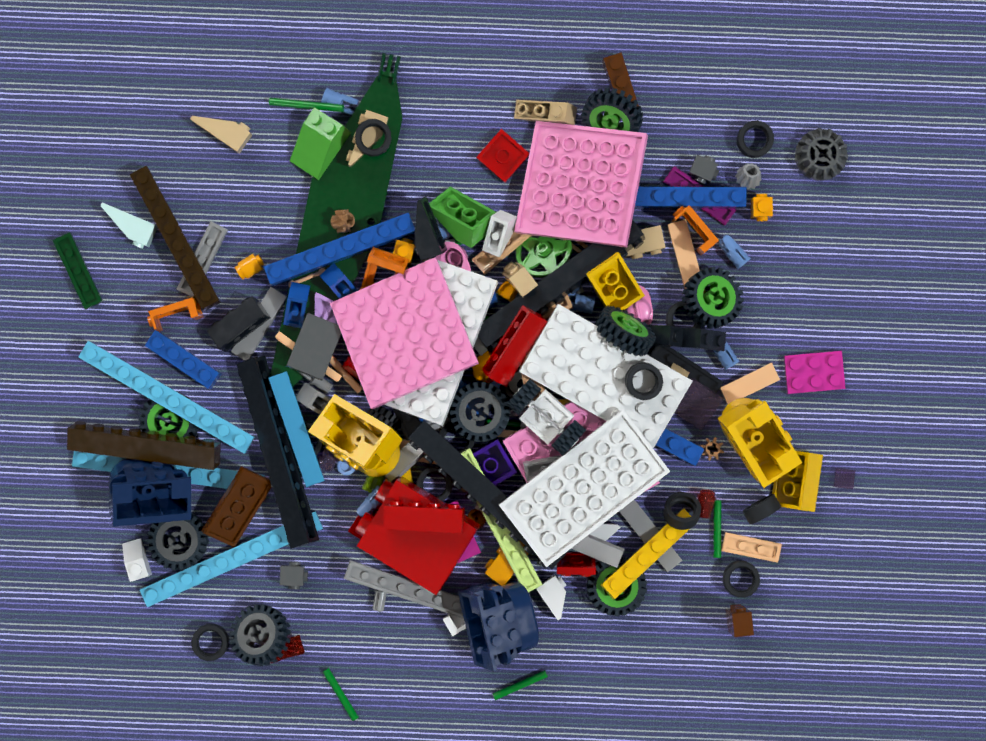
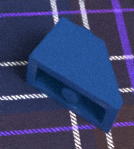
M334 263L320 275L339 299L358 291Z
M291 282L283 325L302 328L310 291L309 285Z

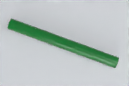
M269 98V105L303 109H313L315 107L323 111L344 112V105Z

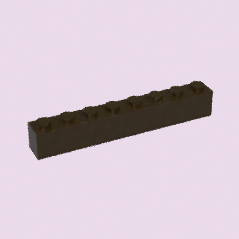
M147 165L129 174L202 310L205 312L220 304V299Z
M77 421L67 428V450L208 470H214L220 465L221 443L214 442V439L198 440L194 436L183 438L178 437L177 434L161 435L157 431L146 433L141 432L140 429L124 430L120 426L110 428L104 427L103 424L87 425L84 421Z

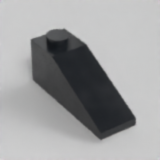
M427 197L417 201L414 244L415 252L421 261L447 251Z

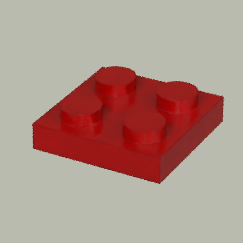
M501 129L476 158L506 183L528 158L530 153Z
M568 552L556 565L557 574L562 576L580 575L589 577L596 575L595 559L580 552Z

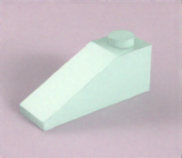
M105 203L101 204L104 211L128 239L133 240V245L142 249L144 245L150 247L158 228L157 225Z

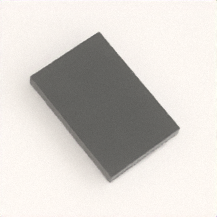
M307 313L286 367L322 381L341 335L339 326Z

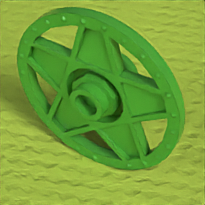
M539 236V238L529 237L516 248V259L519 264L526 268L530 275L546 277L569 261L572 253L571 240H555V238ZM522 246L529 252L523 262L521 259ZM566 252L564 259L557 265L556 256ZM542 264L547 271L537 272L531 269Z

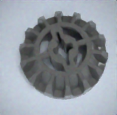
M818 128L809 131L799 140L795 149V162L798 169L804 176L815 181H826L834 178L844 169L848 159L847 145L843 142L842 136L837 135L831 129ZM826 140L831 142L829 146L819 145L817 141ZM833 145L836 149L835 160L831 157L832 151L830 148ZM824 151V157L820 158L818 155ZM815 163H818V164H823V163H824L826 166H818V165H816Z

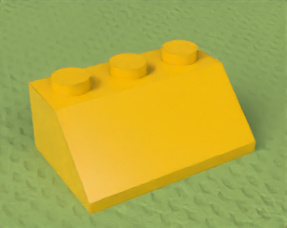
M796 451L802 463L774 481L772 494L776 496L781 507L815 512L823 455Z

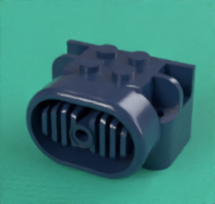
M129 458L121 460L113 467L109 476V514L113 527L191 520V477H188L185 471L177 469L176 465Z
M515 581L499 586L485 582L458 591L474 665L494 672L497 671V665L510 664L511 660L515 659L518 653L537 646L539 642V629L532 599L523 584Z

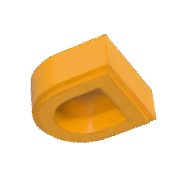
M505 281L496 293L507 301L512 302L518 292L508 281Z

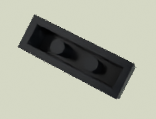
M251 296L244 299L236 309L227 312L222 320L214 322L207 332L218 349L227 352L271 317L260 301Z

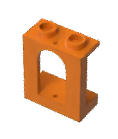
M690 205L686 208L682 206L674 212L672 223L683 215L705 241L696 250L700 256L719 241Z
M373 247L368 255L367 268L359 290L375 284L374 277L378 266L395 271V275L398 273L404 274L410 259Z
M192 297L148 311L150 316H147L150 327L157 331H163L160 318L189 310L192 319L198 320L204 318L197 299Z

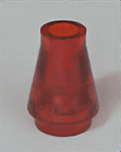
M701 489L700 493L697 494L701 504L700 518H711V512L717 496H715V491Z

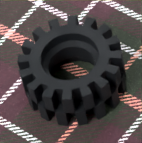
M379 406L375 409L370 408L367 411L369 415L390 426L395 432L402 423L396 415L392 414L385 407Z

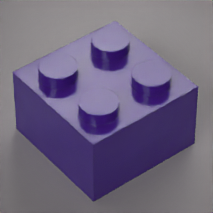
M498 437L472 452L484 476L494 485L517 473V468Z

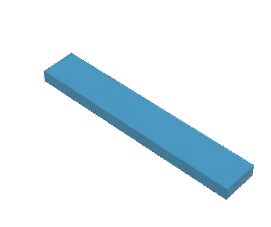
M288 372L269 377L306 487L325 481Z

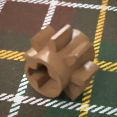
M348 209L336 210V215L331 217L332 227L337 229V233L350 232V227H353L355 223L353 214L349 213Z
M716 437L713 438L712 442L706 438V444L700 445V447L704 448L702 455L707 454L709 461L712 456L718 460V454L724 453L723 450H720V446L723 443H716ZM712 444H714V447L717 448L716 452H712V454H710V450H708L707 447L712 446Z

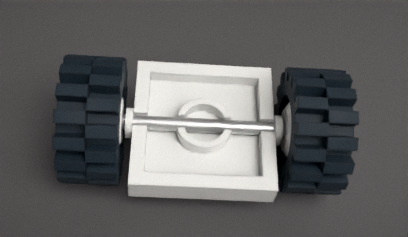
M529 379L506 405L517 415L528 405L529 408L519 419L547 445L559 434L560 436L551 446L563 456L577 443L586 429L574 420L564 431L565 425L575 415L546 389L534 401V397L541 391V388Z

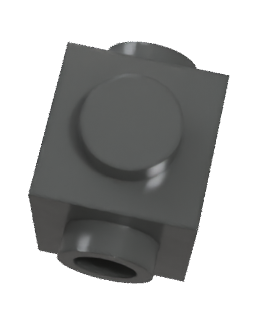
M697 155L688 175L695 177L694 180L700 184H709L711 180L715 181L719 173L717 169L718 164L715 163V159L712 157Z
M289 562V565L280 566V585L288 586V589H300V586H304L305 582H308V570H305V566L301 565V562Z

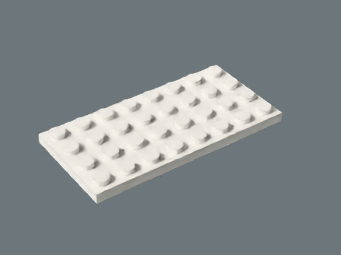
M438 260L472 347H474L498 281ZM464 370L384 405L443 426Z
M557 304L519 372L605 421H608L623 409L651 447L654 448L690 387L692 380L647 354L645 356H634L633 353L628 354L626 350L624 352L621 351L620 347H614L612 342H607V338L600 335L601 333L597 331L598 326ZM636 363H650L658 368L663 376L662 390L656 397L650 400L635 398L628 392L625 386L626 373ZM640 370L633 377V386L639 392H649L655 385V376L648 370Z
M622 409L502 501L499 506L543 564L548 567L667 475L670 470Z

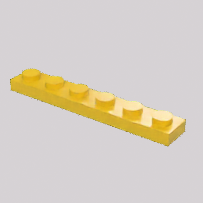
M684 508L676 514V516L681 518L691 517ZM668 523L665 524L601 584V587L613 600L616 599L689 529L679 530L671 527Z

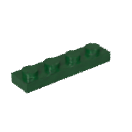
M69 232L54 239L53 243L84 309L87 310L102 303V297L72 233Z

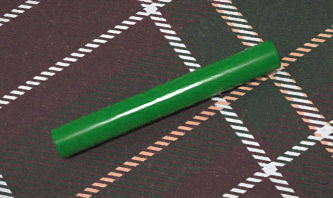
M714 500L713 558H721V500Z
M329 668L324 670L323 674L351 720L354 721L359 718Z
M545 670L492 693L496 701L547 678V673Z

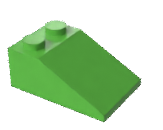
M314 107L302 125L290 162L319 180L351 132L342 124Z
M451 186L429 203L437 220L457 241L470 248L486 236L491 216L496 213L494 210Z

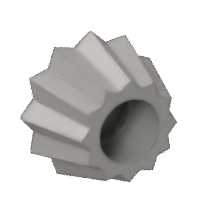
M753 163L745 164L737 170L735 175L737 183L741 187H747L746 189H755L756 186L760 185L761 181L760 168Z

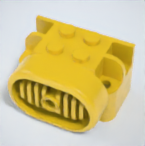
M336 394L333 395L308 431L326 445V449L333 453V456L341 462L346 461L354 470H359L371 477H381L390 473L396 467L400 458L399 445L403 439L390 426Z
M750 398L736 399L730 402L723 410L722 415L717 418L723 433L735 452L740 456L753 478L763 488L802 463L790 443L792 440L790 434L786 430L784 431L781 419L778 415L775 416L766 401L762 402L759 399L753 400Z

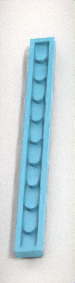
M87 341L79 355L80 359L244 454L255 438L90 341Z
M74 451L72 466L111 472L118 462L126 458ZM176 465L177 469L185 471L188 477H191V484L224 489L229 487L238 472L222 468L208 470Z
M316 511L312 512L316 530L319 531L323 529V526ZM284 525L140 589L146 606L154 605L288 545Z

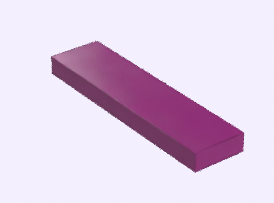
M673 166L663 181L669 187H703L675 166ZM700 208L724 226L736 211L735 208Z

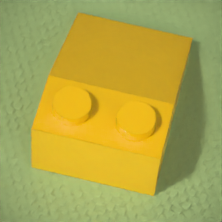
M619 252L586 273L605 308L606 306H614L615 308L619 307L623 311V309H627L645 296Z

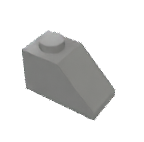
M306 382L296 396L299 402L318 414H321L331 400L330 397Z

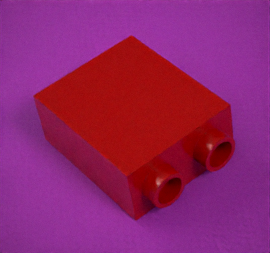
M404 477L398 478L395 483L386 479L374 497L375 500L382 503L376 515L373 516L366 512L354 531L362 536L357 547L437 595L480 524L464 515V531L462 533L383 529L384 505L389 504V501H401L402 505H409V502H421V506H428V503H440V507H448V504Z

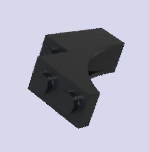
M647 325L656 336L653 345L725 351L726 332L698 328Z

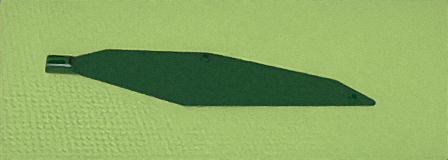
M382 52L377 77L345 125V128L351 134L321 178L318 180L312 177L296 254L371 227L367 223L369 219H374V225L381 223L403 118L396 80L401 56H397L394 73H390L394 55L390 54L387 70L383 71L386 53ZM366 110L388 117L386 125H388L391 131L392 140L387 151L379 156L372 157L364 154L352 167H348L349 162L346 161L349 150L353 151L355 143H352V140L359 126L358 122L361 113L365 114ZM384 133L382 138L371 149H377L382 146L385 140ZM348 209L349 213L354 216V226L350 227V232L337 233V229H334L331 225V217L336 215V210ZM369 251L334 264L353 284ZM331 265L326 266V267H323V268L326 270V269H328ZM318 269V270H315V271H312V272H310V273L304 274V275H302V276L296 277V278L291 279V280L296 281V280H298V279H301V278H303V277H306V276H308V275H311V274H313V273L318 272L319 269ZM320 275L300 283L310 286L304 320L307 313L315 315L316 292L333 301L339 299ZM286 299L280 332L296 343L301 328L283 325L287 304ZM277 341L271 377L287 371L293 387L304 376L298 371L286 367L292 350L280 341Z

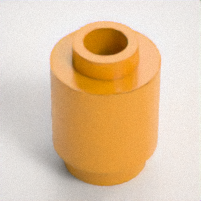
M252 253L238 262L235 269L242 280L245 278L249 279L263 270L262 265H264V262L259 254L255 256Z

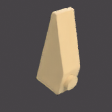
M197 116L190 118L192 122L239 154L252 137V134L249 132L250 128L242 122L237 124L233 121Z

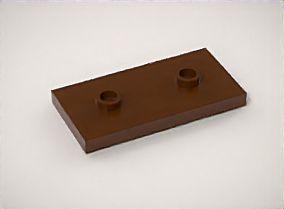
M241 466L201 530L203 534L235 547L272 488L270 479Z

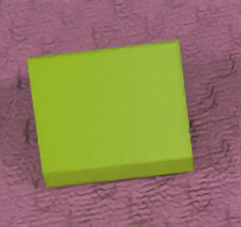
M367 475L362 489L371 493L377 485L381 487L385 477H371Z

